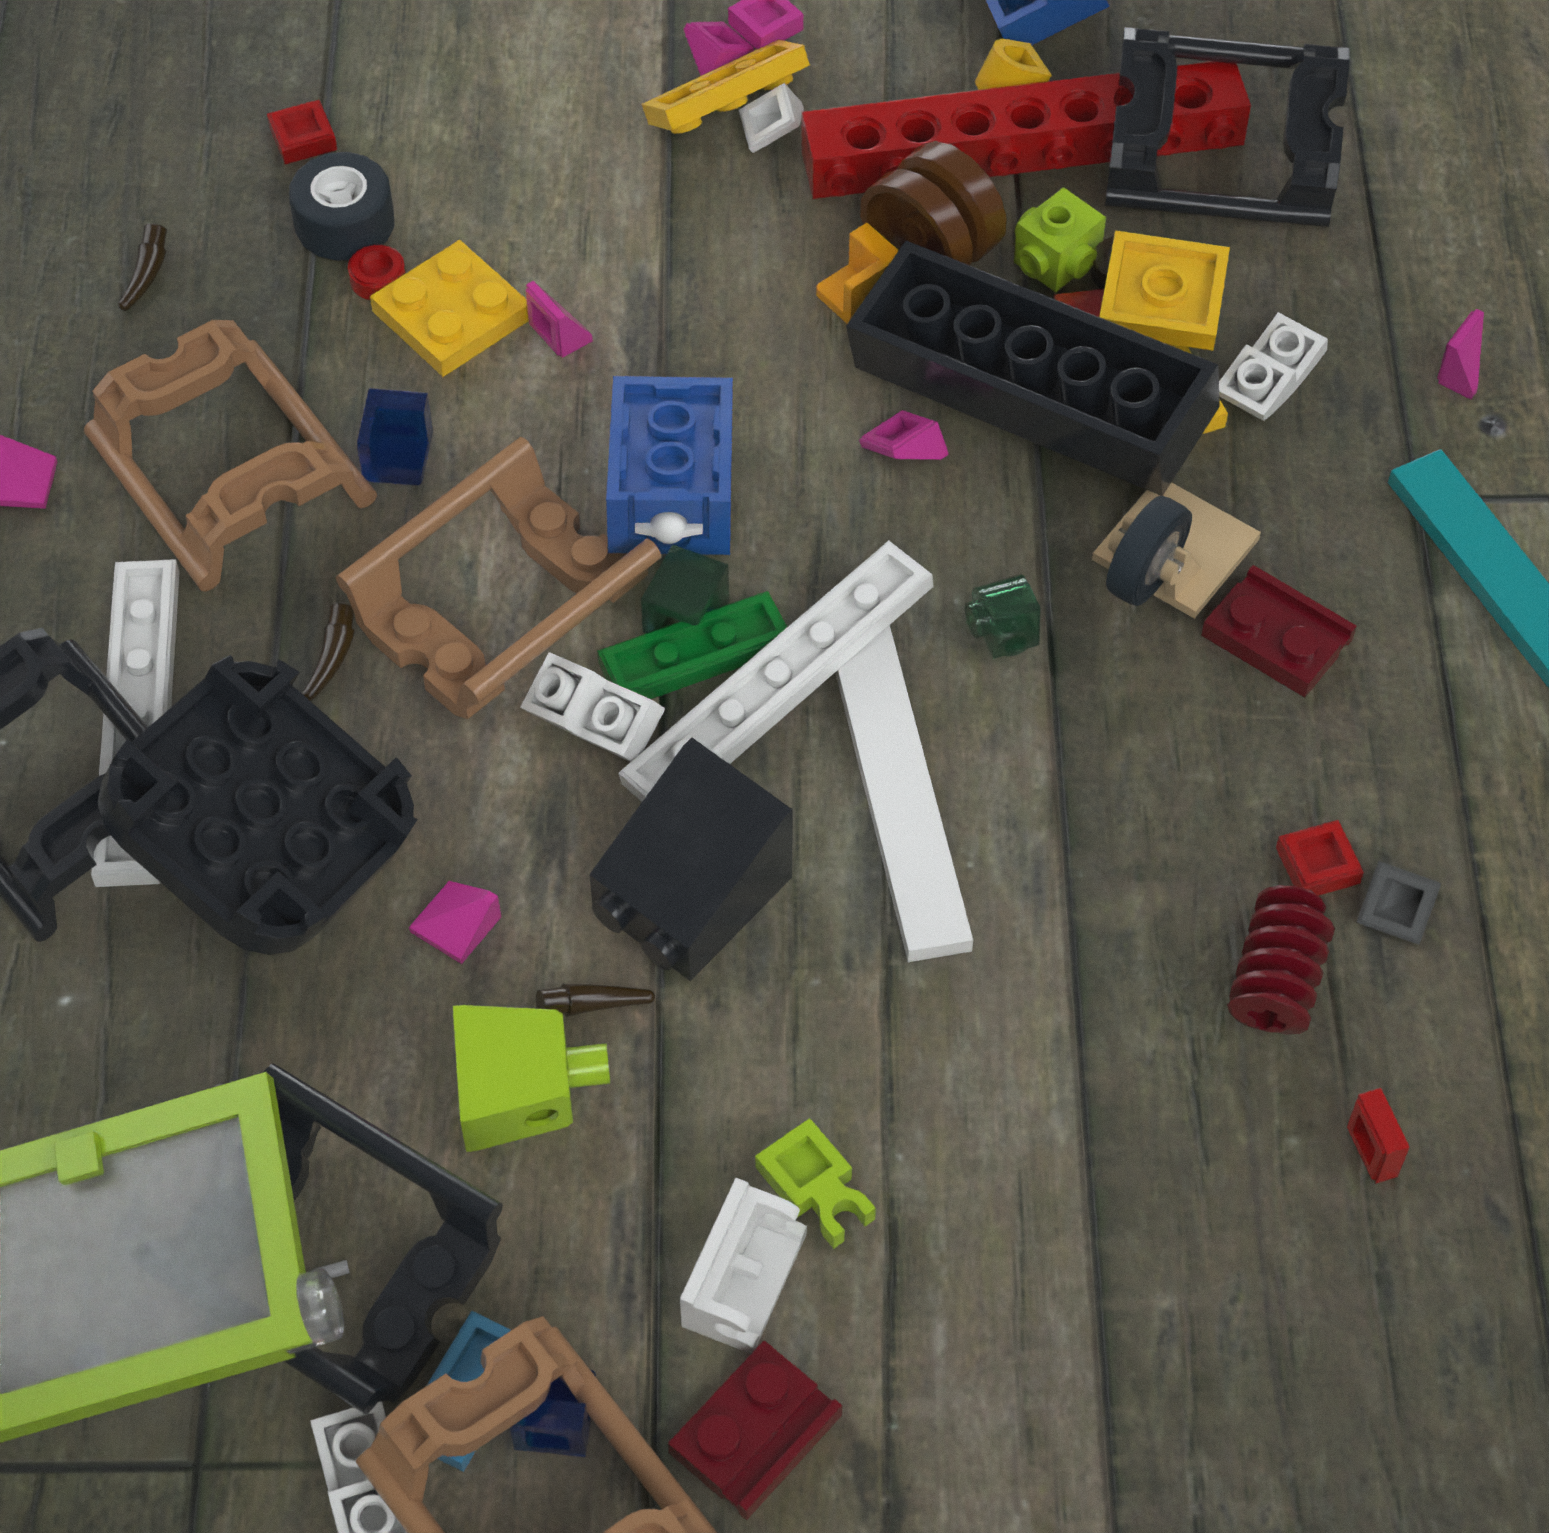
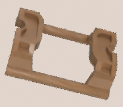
M211 320L177 337L178 349L168 358L154 359L143 354L109 371L92 391L95 399L94 419L85 425V435L201 591L212 590L220 582L224 556L223 546L267 523L265 512L273 503L285 500L301 506L338 485L342 486L359 508L370 506L377 497L374 488L260 345L254 340L249 341L233 320ZM245 363L306 442L278 445L219 476L209 487L208 493L202 495L193 510L185 515L187 525L184 528L133 460L131 425L129 421L140 415L156 416L166 413L221 385L229 379L234 371V367Z
M519 437L338 574L336 581L342 591L347 594L354 611L356 623L371 643L400 668L409 664H420L426 667L428 670L423 675L425 690L454 715L469 719L505 690L504 683L561 637L605 602L610 600L614 603L647 577L648 568L661 558V552L651 540L645 539L627 554L608 553V540L605 534L598 537H583L578 534L577 531L580 528L579 513L545 486L533 447L525 438ZM490 490L499 502L501 511L506 514L516 532L520 534L521 545L527 555L569 590L577 594L486 665L484 654L478 646L437 611L426 605L410 604L401 596L402 588L398 560Z
M544 1316L523 1322L482 1349L480 1363L484 1372L477 1379L470 1382H460L452 1379L448 1374H444L403 1401L380 1423L379 1432L371 1447L365 1450L356 1460V1464L407 1533H445L422 1502L429 1472L428 1465L442 1455L454 1457L469 1454L535 1411L545 1401L551 1382L559 1377L662 1509L638 1510L627 1515L603 1533H717L557 1327H551Z

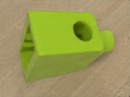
M473 1005L453 1006L460 1124L466 1152L478 1151L566 1128L573 1123L570 1088L610 1084L607 1043L567 1047L563 1013L557 1010Z

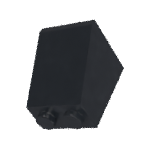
M691 737L674 757L589 874L592 910L595 916L609 930L615 933H620L623 930L639 942L647 957L658 967L664 970L673 968L691 981L792 878L793 809Z

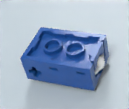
M613 376L606 494L608 553L627 554L642 541L649 539L659 548L661 554L730 555L733 378Z

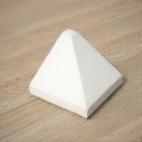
M785 83L739 109L748 147L752 153L800 126L804 110L803 104Z

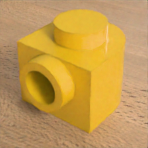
M998 39L994 42L975 79V84L979 90L1048 82L1052 75L1030 43Z

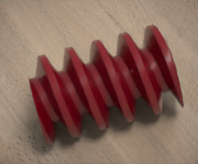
M1277 885L1267 887L1258 893L1254 907L1255 913L1251 917L1248 928L1249 935L1244 941L1243 957L1238 962L1235 973L1237 979L1232 983L1229 994L1230 1002L1227 1003L1229 1013L1238 1022L1248 1027L1286 1035L1301 1034L1307 1031L1310 1025L1311 1016L1308 1010L1314 1008L1317 999V993L1314 988L1321 983L1323 971L1320 966L1327 961L1329 949L1326 944L1332 941L1335 927L1332 921L1324 915L1326 906L1323 900L1313 891L1297 886Z

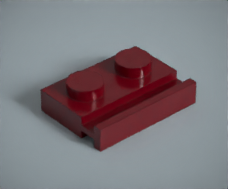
M1252 565L1241 583L1238 582L1204 621L1201 636L1305 698L1338 659L1339 653L1345 645L1348 646L1352 642L1357 625Z
M764 1340L668 1442V1453L721 1499L725 1498L738 1509V1513L745 1520H748L842 1416L843 1405L836 1399L831 1400L818 1389V1384Z

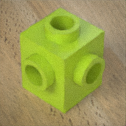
M1063 187L1039 207L1028 209L1020 217L1015 227L1014 263L1027 276L1039 280L1056 293L1073 278L1079 279L1083 277L1093 266V262L1097 257L1095 248L1104 238L1106 217Z

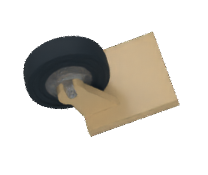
M1171 482L1163 496L1146 490L1093 552L1092 560L1109 569L1106 587L1108 591L1128 604L1139 606L1154 595L1195 619L1259 541L1261 532Z

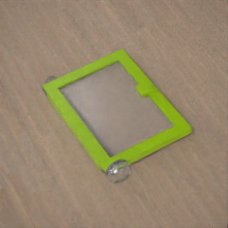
M267 1072L0 1150V1443L295 1358L296 1352L342 1338L344 1331L342 1308L330 1275L324 1268L309 1272L305 1271L274 1078Z

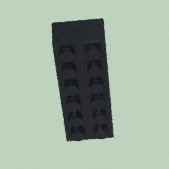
M905 241L846 325L855 368L1160 496L1164 495L1220 407L1218 364L909 241Z

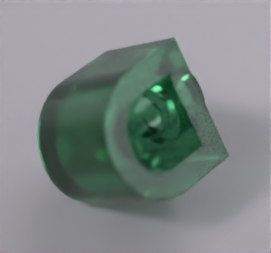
M1018 574L972 589V601L965 603L964 606L966 620L974 638L984 637L993 659L1001 656H1015L1028 648L1039 645L1041 607L1024 575Z

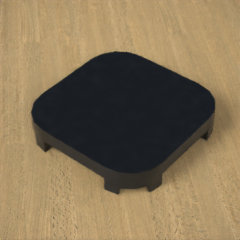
M229 655L212 664L201 682L132 742L126 739L114 756L101 781L98 807L105 829L117 844L222 937L243 950L266 955L292 952L312 940L391 861L418 820L413 817L414 803L407 786L412 775L397 757L385 767L293 686L300 673L298 670L280 659L277 660L273 667L253 661L234 662L233 657Z

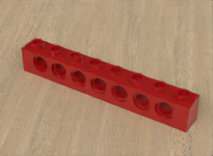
M1211 61L1177 66L1171 130L1167 142L1157 151V156L1244 145L1251 103L1237 64ZM1120 73L804 111L802 112L801 152L812 199L865 193L872 184L887 172L896 170L902 160L919 146L933 141L955 146L973 158L989 177L1110 162L1116 107L1129 103L1133 99V95L1126 87L1119 85Z

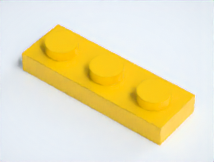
M776 40L643 103L642 107L649 125L670 130L673 134L688 132L702 124L701 117L715 110L726 112L743 106L748 102L747 95L759 89L773 90L783 83L789 84L793 81V73L810 66L804 45Z

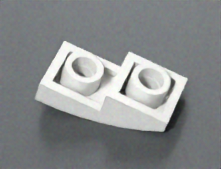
M1278 312L1255 345L1251 347L1246 344L1219 381V397L1265 421L1293 394L1327 351L1328 339Z
M550 652L521 705V708L630 762L644 751L665 711V708L655 701L612 683L594 671Z
M378 1402L368 1414H363L356 1408H350L310 1420L338 1533H407L356 1464L357 1458L371 1447L379 1432L380 1423L386 1418L382 1402Z

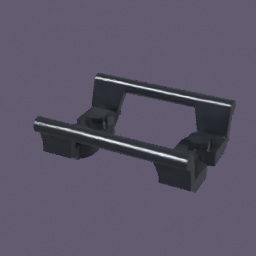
M1125 27L1121 49L1119 85L1130 90L1133 99L1123 106L1116 107L1105 206L1329 227L1332 205L1338 185L1344 127L1334 124L1328 112L1335 107L1344 106L1350 63L1349 48L1304 44V47L1178 36L1169 35L1170 31ZM1175 58L1295 69L1288 88L1283 138L1284 153L1292 163V175L1277 199L1161 188L1156 159L1157 151L1168 140L1172 125L1177 79V62Z
M43 628L20 632L0 646V730L33 707L44 696L48 682L59 674L88 695L125 739L132 742L148 728L146 723L75 640H66L60 644L52 639ZM105 774L95 778L43 816L33 826L28 842L22 846L15 862L11 866L0 854V896L37 942L47 940L57 930L55 902L52 897L97 865L94 860L95 848L102 839L111 836L104 827L98 807L100 785Z
M273 1063L264 1072H267L274 1078L294 1202L303 1190L309 1177L308 1158L313 1151L317 1133L321 1126L428 1191L440 1218L444 1221L435 1236H429L418 1241L408 1251L371 1307L363 1324L364 1344L355 1357L346 1354L323 1352L310 1343L294 1348L295 1358L283 1361L363 1414H368L378 1402L391 1401L395 1403L412 1386L440 1343L434 1337L431 1329L435 1312L441 1306L448 1303H458L464 1306L491 1265L501 1240L497 1233L496 1221L501 1214L503 1204ZM243 1145L233 1158L241 1169V1180L238 1187L232 1193L225 1196L209 1194L177 1242H149L143 1247L136 1259L137 1267L230 1327L269 1317L217 1283L219 1279L232 1271L237 1263H242L255 1257L260 1251Z

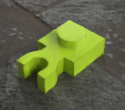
M810 1118L755 1156V1168L780 1198L800 1208L798 1217L811 1208L815 1211L819 1218L820 1231L833 1249L843 1243L845 1237V1230L834 1219L835 1215L843 1211L852 1212L864 1227L875 1220L876 1207L860 1191L845 1186L846 1183L852 1180V1167Z

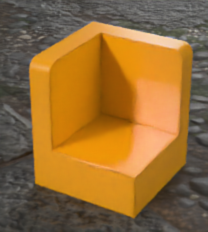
M863 224L849 235V264L816 285V296L848 324L899 250L870 224Z

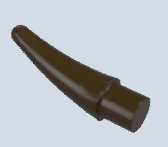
M146 224L144 226L142 244L138 246L133 276L118 303L122 311L129 310L144 295L163 264L167 252L164 248L167 229L161 225Z
M336 603L330 606L328 625L324 627V638L319 661L310 681L302 692L310 701L314 700L335 676L353 641L355 634L354 629H352L354 611L348 604Z
M563 983L561 987L541 989L536 992L537 1009H554L563 1013L566 1017L608 1008L650 1004L655 1000V994L652 990L609 985Z

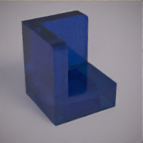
M369 388L357 439V450L362 475L368 482L404 485L422 484L433 435L428 393Z
M558 1377L551 1382L545 1401L535 1411L510 1427L514 1450L586 1457L591 1418L587 1414L586 1403H579Z

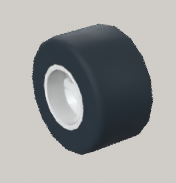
M338 152L314 158L296 172L289 185V202L295 233L302 245L318 257L335 261L350 260L355 252L364 247L386 243L394 229V208L389 178L379 164L364 155Z

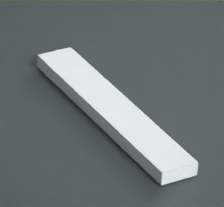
M888 540L618 773L621 784L642 802L683 745L691 737L727 763H732L933 588L932 574Z
M176 559L115 562L106 677L148 727L169 710L172 704L180 573ZM103 714L99 776L107 772L114 756L126 741L105 714ZM112 836L102 839L96 846L94 860L97 865L92 868L91 873L95 887L161 884L126 853Z
M889 625L838 669L835 674L907 961L914 962L972 952L973 937Z

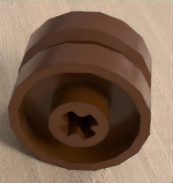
M938 141L919 146L902 160L896 170L887 172L872 184L861 198L860 217L862 223L870 224L898 250H900L905 241H909L970 266L972 262L979 261L995 248L1006 233L1007 217L1001 196L990 177L973 158L953 145Z

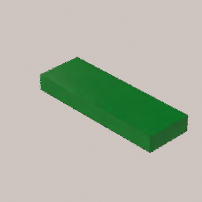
M765 591L598 650V663L606 680L649 699H654L742 667L783 632L787 625L770 593Z

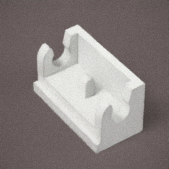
M735 1178L681 1295L680 1309L683 1328L750 1354L757 1348L807 1234V1226L796 1221L800 1212L799 1207L783 1198L751 1187L749 1182Z

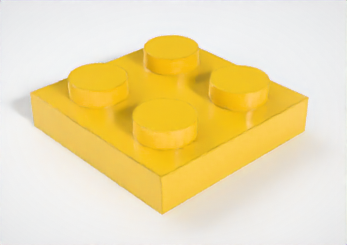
M1115 231L1100 318L1165 344L1214 351L1230 247Z
M460 239L370 296L372 312L442 377L529 321L526 298Z

